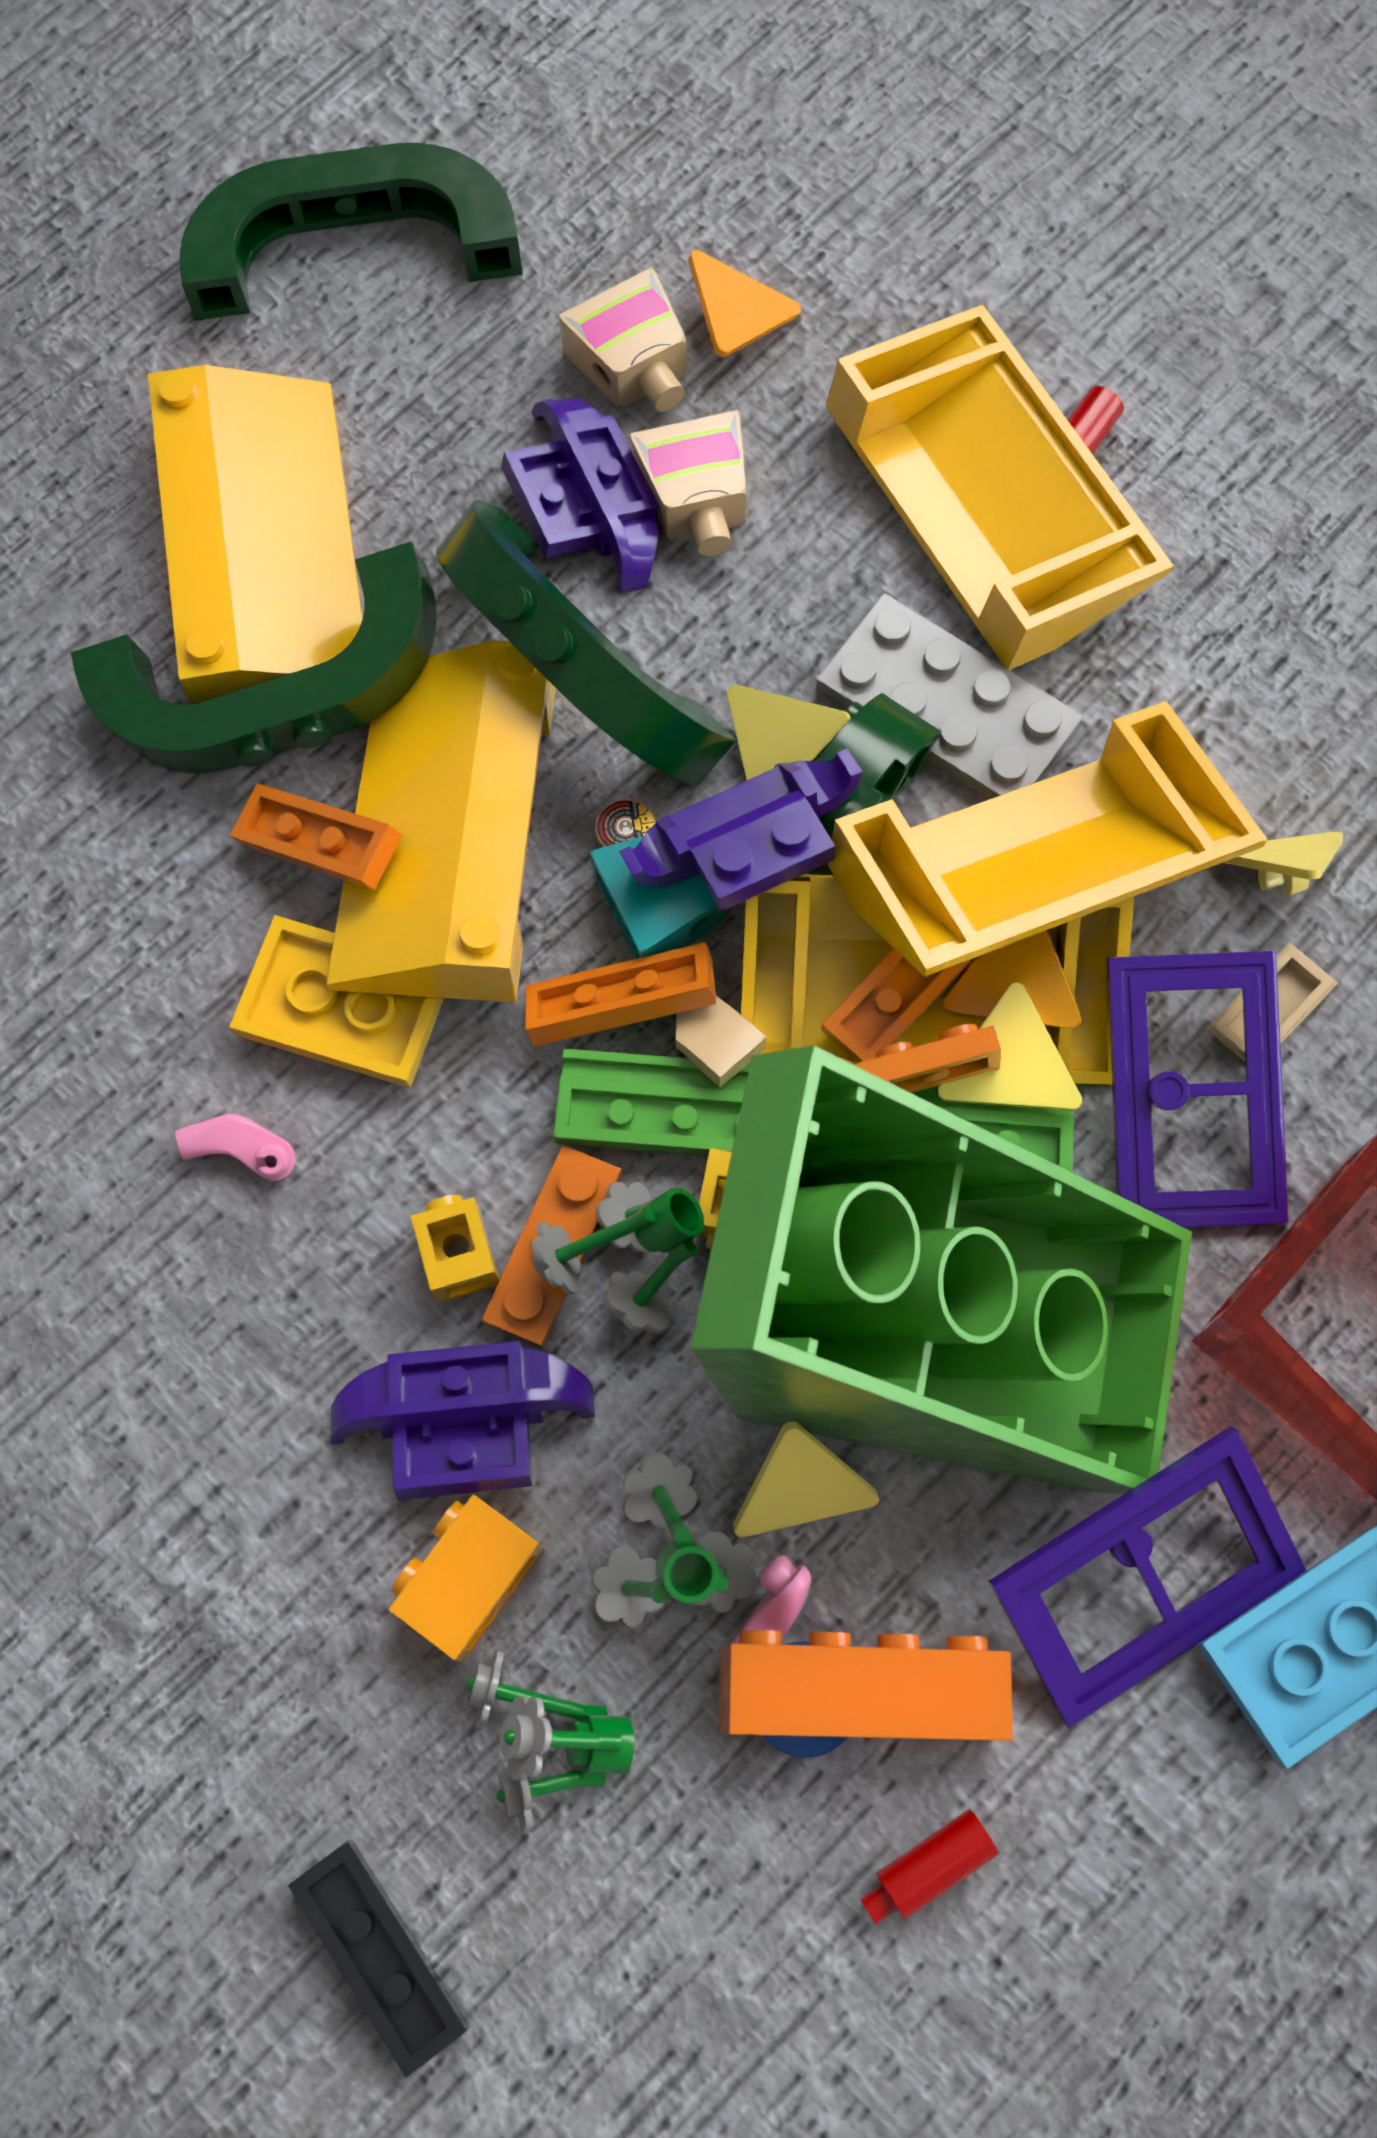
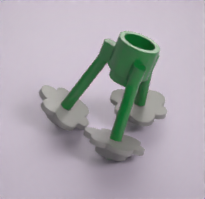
M615 1182L607 1187V1198L599 1202L596 1207L597 1221L604 1229L571 1243L567 1232L561 1226L551 1227L547 1222L537 1225L536 1232L538 1237L532 1242L534 1266L538 1274L552 1287L557 1288L560 1286L562 1291L568 1295H572L579 1290L580 1284L577 1273L580 1272L581 1265L578 1256L605 1244L611 1243L617 1249L628 1246L637 1253L647 1250L650 1252L668 1253V1256L650 1277L640 1272H632L628 1276L619 1272L613 1273L608 1279L610 1288L604 1293L603 1297L607 1308L631 1330L641 1331L645 1328L652 1333L660 1334L669 1325V1320L665 1313L669 1308V1301L663 1294L656 1291L682 1262L697 1254V1247L692 1239L703 1231L704 1215L696 1199L682 1188H671L654 1200H651V1194L644 1184L634 1182L625 1186L621 1182Z
M663 1453L648 1455L643 1459L640 1471L634 1470L626 1474L623 1486L628 1495L624 1499L623 1510L627 1518L633 1522L640 1523L650 1519L651 1523L657 1528L668 1526L672 1541L660 1551L656 1561L650 1557L639 1559L636 1551L630 1547H617L609 1553L607 1567H598L594 1570L591 1577L593 1587L599 1591L594 1598V1611L601 1620L613 1622L620 1619L627 1627L640 1626L644 1620L645 1613L658 1611L670 1596L680 1602L691 1603L697 1606L710 1602L715 1611L725 1613L732 1609L735 1599L749 1598L757 1589V1575L752 1568L747 1566L752 1558L748 1546L742 1543L731 1545L730 1539L720 1531L706 1533L700 1542L691 1539L690 1530L684 1525L680 1516L692 1511L696 1505V1492L689 1485L692 1480V1471L684 1463L673 1465L671 1459Z
M497 1650L493 1654L490 1666L478 1664L474 1677L467 1680L466 1687L470 1691L467 1705L479 1708L475 1729L482 1730L488 1720L494 1698L512 1703L509 1716L504 1720L500 1734V1747L503 1756L508 1759V1772L499 1774L500 1790H498L496 1798L502 1803L507 1818L518 1815L521 1831L525 1833L533 1829L532 1797L579 1786L604 1787L607 1774H627L631 1768L634 1755V1729L629 1716L607 1715L605 1705H582L499 1683L504 1652ZM544 1712L579 1721H572L568 1731L551 1730L550 1722L543 1715ZM549 1747L566 1748L569 1765L579 1766V1770L532 1781L527 1780V1777H537L540 1774L543 1766L542 1755L546 1754Z

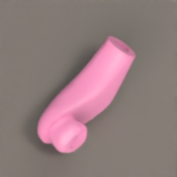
M238 1114L218 1116L175 1131L178 1149L183 1160L213 1154H227L241 1161L261 1177L271 1181H279L286 1178L295 1168V1152L289 1142L251 1119Z
M776 1555L759 1573L761 1585L770 1592L754 1607L739 1630L782 1631L783 1639L803 1608L811 1585V1574L804 1564L795 1567L787 1556ZM739 1630L731 1643L739 1644Z

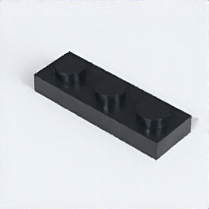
M353 1839L346 1841L287 1885L405 2078L470 2028Z

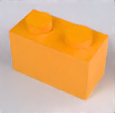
M474 1494L465 1505L459 1501L454 1502L442 1516L433 1531V1535L440 1540L423 1562L415 1557L403 1569L391 1588V1592L398 1597L388 1609L453 1660L459 1662L466 1660L545 1550L539 1542Z

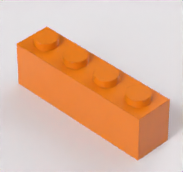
M739 1630V1644L730 1643L720 1646L719 1734L1013 1741L1011 1651H988V1637L946 1636V1649H920V1635L878 1634L877 1648L851 1647V1633L809 1632V1646L782 1645V1631Z

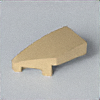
M717 996L716 1004L680 1012L676 1015V1050H680L719 1088L749 1064L752 1055H758L766 1049L767 1037Z

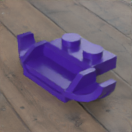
M574 398L548 399L535 403L531 413L535 421L544 419L547 421L552 431L550 443L504 452L501 469L544 558L548 559L598 547L602 556L613 554L617 569L616 586L620 594L647 588L658 539L657 511L659 505L614 416L604 417L595 407Z
M848 748L837 752L835 757L828 761H797L776 764L774 769L674 814H665L645 833L637 847L632 849L629 846L620 850L619 853L637 884L648 888L665 887L699 874L721 912L835 860V845L819 818L835 810L851 796L860 783L863 771Z
M520 1341L387 1354V1362L362 1372L350 1381L336 1396L331 1405V1444L344 1443V1438L353 1432L376 1428L380 1429L384 1439L393 1438V1490L397 1500L531 1487L532 1469L529 1424L542 1423V1411L551 1410L572 1411L579 1414L582 1419L595 1417L593 1386L583 1373L566 1361L547 1352L522 1347Z

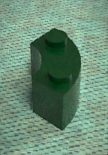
M883 693L875 696L864 706L856 701L847 709L846 712L850 715L851 719L839 731L816 761L821 762L833 759L837 752L848 748L863 771L860 783L851 796L835 810L819 818L831 840L836 819L891 799L894 801L904 789L913 783L942 732Z

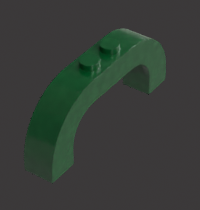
M394 143L269 161L247 168L228 178L213 189L197 206L188 221L181 241V284L195 321L250 313L247 278L250 266L259 252L273 241L296 233L403 218L428 219L450 229L462 244L469 282L523 275L512 205L501 184L484 166L460 152L433 144Z
M473 501L436 549V557L450 580L568 701L601 730L657 770L681 782L698 786L737 740L696 700L674 693L640 669L529 561L539 545L501 508L484 501Z
M412 541L355 559L364 595V615L357 634L342 652L321 664L204 702L173 704L161 700L150 658L127 634L70 652L76 679L86 703L97 718L130 749L149 762L174 771L188 773L217 772L241 765L246 767L263 765L272 760L275 754L297 747H319L326 744L331 739V736L350 731L376 719L395 705L412 687L428 660L436 632V600L428 568Z

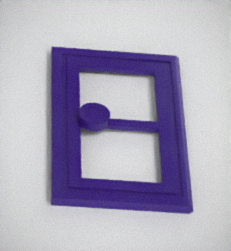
M1276 951L1108 957L1107 979L1117 1195L1182 1227L1289 1223ZM1242 988L1246 1082L1188 1084L1181 1074L1173 1071L1161 1072L1150 1081L1146 992ZM1247 1095L1251 1189L1155 1192L1151 1103L1158 1109L1170 1111L1182 1107L1188 1100V1097Z
M1230 1426L988 1582L1059 1715L1069 1729L1305 1572L1306 1568L1239 1431ZM1217 1480L1256 1560L1176 1612L1149 1560L1153 1549V1541L1150 1534L1143 1527ZM1109 1550L1112 1557L1123 1566L1137 1568L1163 1621L1087 1671L1081 1673L1040 1593Z

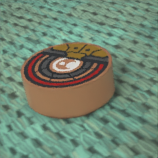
M618 799L607 804L598 814L595 823L599 848L643 837L656 823L652 811L644 803L634 799Z

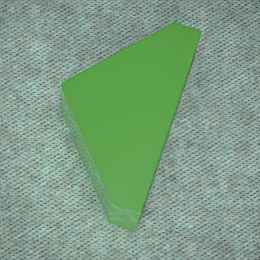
M814 1045L752 1055L691 1351L735 1415L742 1420L782 1428L787 1422L795 1421L813 1435L1089 1492L1125 1494L1159 1472L1192 1231Z

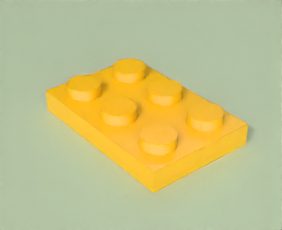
M274 915L229 1028L233 1034L411 1089L444 998L329 991L326 982L335 933Z

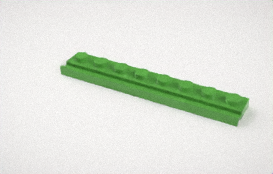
M563 1048L562 1074L559 1082L553 1135L555 1144L708 1156L710 1148L732 1152L750 1063L719 1088L688 1058ZM939 1086L911 1093L1072 1172L1073 1111L944 1102L938 1096Z

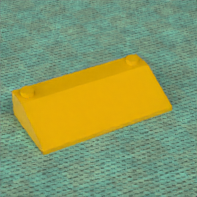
M984 305L838 359L825 405L826 409L1000 662L1008 670L1056 650L1171 572L1174 567L1171 561Z
M210 365L149 373L148 383L179 680L191 703L204 702L332 659L342 652L353 640L362 623L363 613L331 384Z
M490 640L429 656L421 674L406 694L389 710L370 722L355 814L389 824L403 836L375 891L343 881L326 982L329 991L516 1003L523 954L518 912L541 735L550 736L556 688L509 641Z
M1165 701L1114 719L1100 760L916 827H909L892 799L835 820L832 842L835 845V860L828 862V866L856 913L925 977L1262 848L1267 838L1176 713Z
M802 874L746 900L741 1015L767 1037L766 1049L760 1054L814 1045L840 1059L849 1060L851 1064L857 1063L821 1031V1026L894 948L856 913L834 875ZM1134 897L1048 929L1082 1021L1080 1026L1075 1029L1047 1025L1045 1027L1074 1083L1112 1085L1107 958L1130 956ZM974 960L896 1043L912 1042L914 1047L938 1041L939 1035L942 1032L964 1024H975L977 1029H980L987 1017L951 1013L944 1007V999Z

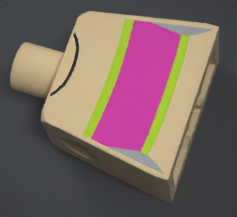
M652 267L558 315L564 354L616 406L626 407L647 396L657 411L666 412L677 406L683 399L685 390L678 379L687 372L686 339L660 280Z
M738 410L630 433L631 452L659 505L657 521L665 537L676 540L694 536L698 553L706 557L716 556L727 551L732 544L728 528L740 526L746 521V483Z

